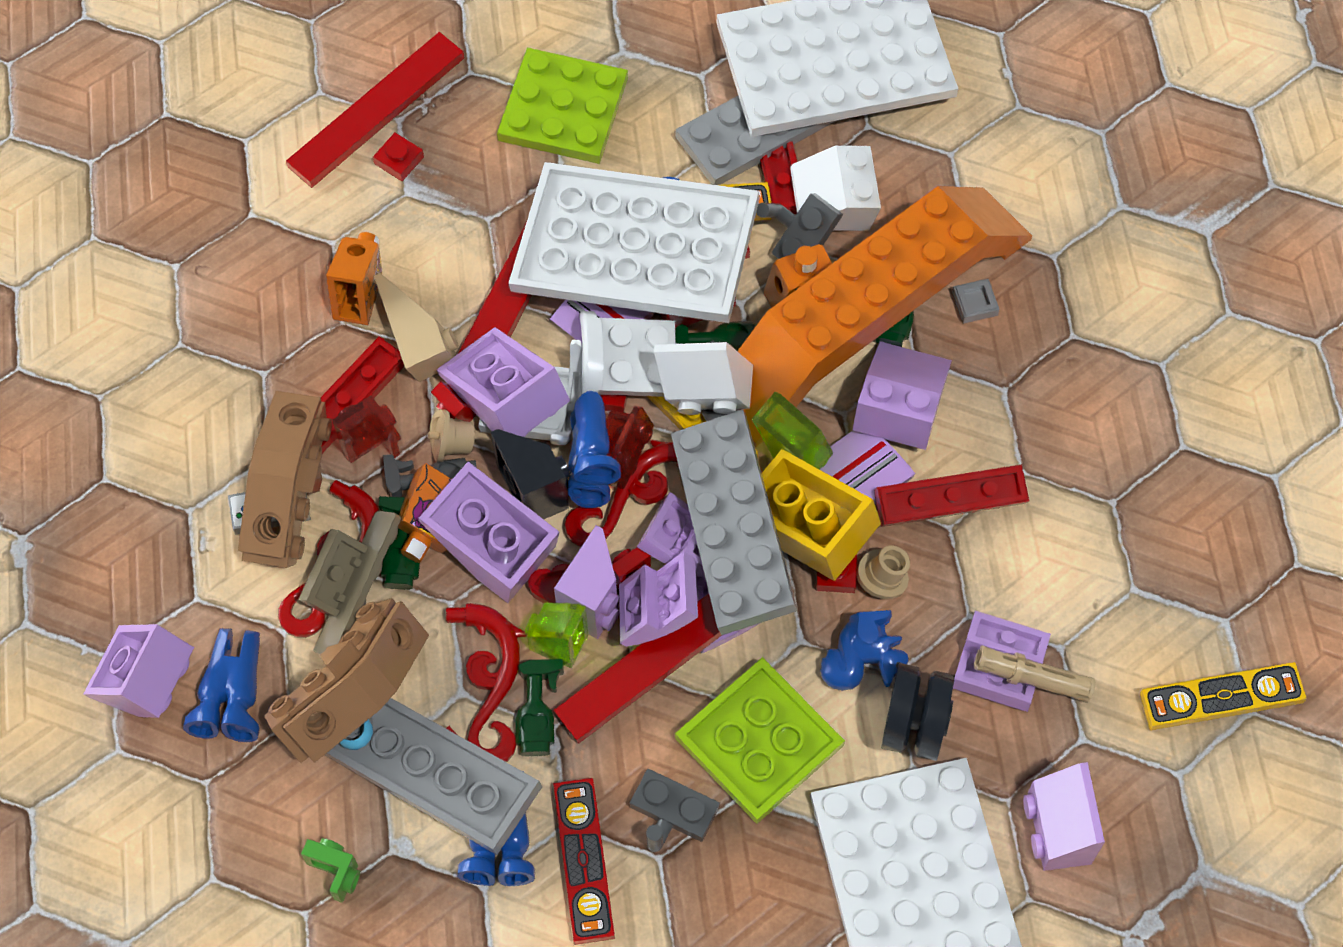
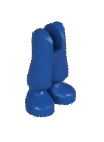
M587 391L578 398L570 415L573 440L568 460L570 472L568 495L578 506L597 508L606 505L610 501V487L608 484L616 482L621 477V465L616 459L606 456L609 453V436L606 427L603 399L597 392Z
M219 629L209 664L197 691L200 704L185 716L183 729L186 733L203 739L217 737L220 728V706L227 701V707L221 722L223 734L227 738L238 742H253L258 739L259 724L250 716L247 709L252 707L256 701L257 666L260 648L259 632L246 630L243 636L240 657L231 656L233 644L232 629Z
M526 813L501 848L502 861L499 866L498 880L503 886H521L535 880L533 864L523 859V855L529 847V829ZM469 839V846L474 852V857L466 858L458 864L457 877L471 884L494 885L496 875L495 854Z

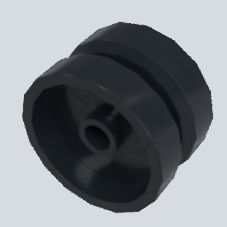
M899 663L881 749L901 753L907 747L910 730H916L917 734L914 745L916 756L937 761L943 736L946 737L951 718L953 707L951 697L955 675L934 670L929 675L924 694L919 692L922 676L919 667Z

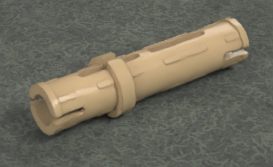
M981 645L975 657V670L1006 678L1010 684H1028L1086 703L1090 701L1095 690L1096 682L1092 677L1078 675L1060 668L1034 662L1033 660L1026 659L1024 654L1018 652L1012 655Z

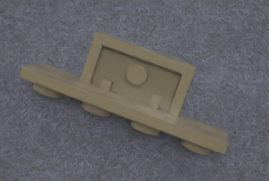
M377 511L362 543L340 530L330 529L298 599L329 616L315 645L314 652L322 654L327 647L338 644L343 635L352 628L357 619V612L366 604V597L373 581L382 570V561L389 545L396 539L398 534L397 527L401 521V516L398 514Z

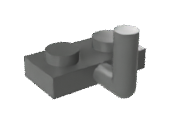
M816 193L809 194L796 215L779 203H760L756 211L759 217L776 218L787 227V230L772 251V254L778 259L796 253L797 249L802 246L824 245L844 215Z
M647 768L630 801V808L657 820L656 825H651L647 828L646 838L648 849L652 852H658L662 849L672 828L703 842L720 808V802Z

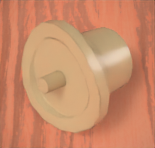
M440 409L434 413L430 423L428 439H430L435 461L443 462L444 455L470 454L474 445V425L472 422L454 420L450 418L447 410Z
M897 546L874 549L866 553L857 565L856 575L858 582L872 596L881 599L897 598L902 595L908 586L909 577L907 571L910 568V559L907 553Z

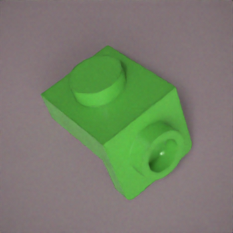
M322 838L320 843L307 839L301 853L303 859L309 866L336 875L331 885L330 893L334 900L342 903L347 893L352 894L359 881L360 870H357L358 864L354 856L343 852L344 847L332 840Z

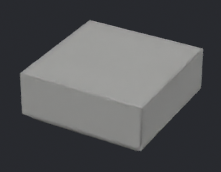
M989 279L953 286L952 294L963 324L998 316L1000 309Z

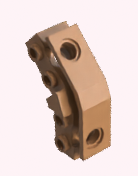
M275 391L256 441L248 471L238 551L242 552L241 561L288 568L295 565L297 559L300 560L303 556L305 538L300 536L302 521L307 520L310 511V499L305 498L306 492L316 493L320 491L322 483L320 465L322 458L321 445L323 441L329 440L332 429V420L326 417L325 402H321V397ZM272 517L276 518L280 523L281 530L279 534H276L271 528Z
M393 598L378 603L369 602L360 608L356 614L357 620L350 631L343 635L338 644L327 647L320 654L326 666L321 670L316 669L310 672L302 680L301 686L289 696L284 695L275 700L270 706L269 712L264 715L270 729L300 763L308 757L314 763L376 714L399 689L429 637L427 631L402 601L396 603Z

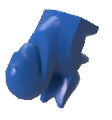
M891 610L858 612L850 616L849 622L840 632L838 649H829L826 657L822 658L821 676L828 686L841 691L852 690L863 679L864 664H878L885 687L891 685L893 678L897 674L899 663L908 664L909 661L907 653L902 650L892 649L901 643L902 636H887L885 632V625L890 622L892 617Z

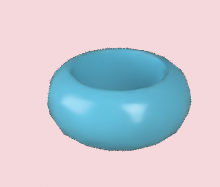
M368 719L363 723L364 731L359 738L355 740L343 739L339 744L349 750H358L366 746L373 735V726Z

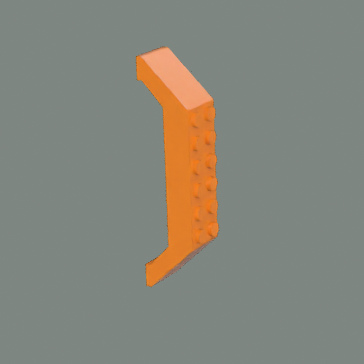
M937 186L769 309L738 350L743 357L753 364L750 409H743L748 420L754 446L757 447L784 426L786 419L817 382L980 260L998 256L1005 260L1031 241L1033 235L984 187Z

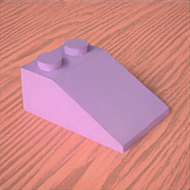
M496 327L437 369L439 376L491 431L500 429L525 437L529 431L548 417L553 416L560 408L570 402L555 367Z
M880 342L863 384L852 430L926 450L952 360Z
M469 462L464 465L418 518V521L478 581L507 603L511 601L527 582L530 575L537 570L553 551L559 536L557 529Z

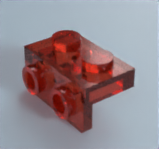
M369 396L357 405L345 407L332 420L342 453L350 464L381 444L393 455L394 459L400 455L397 442L401 440V437L394 427L397 421L387 405L379 406L372 396Z
M636 405L630 414L610 410L606 419L609 436V453L606 456L616 459L621 465V477L616 482L608 484V486L625 489L630 476L637 469L638 459L645 444L652 437L654 424L644 408Z

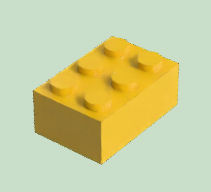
M783 449L780 450L762 472L782 551L835 581L881 524L874 500Z

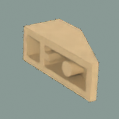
M381 273L374 275L406 370L419 382L438 374L437 369L456 356L454 350L458 349L459 345L454 333L450 328L445 330L435 318Z

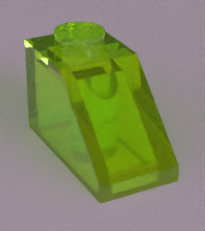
M774 392L752 418L773 459L783 449L820 470L833 455V451L822 430L780 393Z
M544 603L539 614L533 613L525 628V634L528 635L529 650L549 659H563L564 666L572 669L589 636L586 607L570 603Z

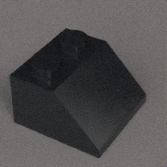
M500 429L492 431L491 436L496 465L511 495L542 519L569 509L567 478L570 477V472L563 457H555L552 449L547 444Z

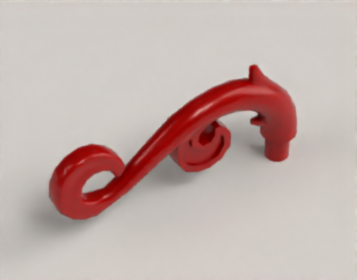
M652 439L650 444L653 448L639 455L626 468L618 482L608 517L602 527L605 539L609 537L616 527L629 495L637 502L646 505L657 503L665 497L668 492L667 478L659 471L648 470L662 463L678 462L673 442ZM647 472L650 481L641 483L643 475ZM578 506L569 513L564 527L566 535L572 543L582 547L591 533L584 531L582 525L590 518L602 519L603 511L600 508Z
M335 480L330 487L329 493L344 500V505L351 509L352 520H355L357 516L359 517L362 525L359 542L362 543L375 513L379 511L378 506L372 497L358 486L353 485L350 487ZM329 531L320 538L317 544V556H319ZM306 583L293 590L281 602L278 608V618L281 627L289 635L297 638H307L315 635L322 629L325 622V614L313 607L312 613L306 619L300 620L292 615L293 607L298 601Z
M466 603V607L446 608L447 623H466V627H476L481 635H486L487 630L499 642L502 652V663L496 673L488 671L489 666L497 664V658L488 651L475 652L469 657L466 664L467 677L471 684L478 689L491 690L471 724L467 741L508 762L514 755L517 746L516 737L512 730L502 722L494 721L491 723V729L500 735L498 746L491 749L483 748L480 745L479 733L514 683L520 662L518 637H526L527 632L516 627L496 609L486 605Z

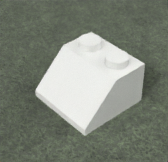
M836 145L792 164L790 170L797 213L809 194L816 193L844 214L834 230H870L881 209L870 146Z
M727 342L655 345L654 354L665 400L676 407L679 413L698 415L701 413V410L713 409L716 413L730 414L736 412V409H750L753 364Z

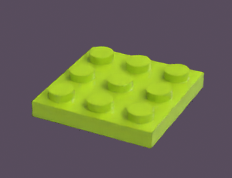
M527 47L497 131L498 141L600 164L628 80V70Z
M763 657L675 733V739L756 824L845 744V740Z

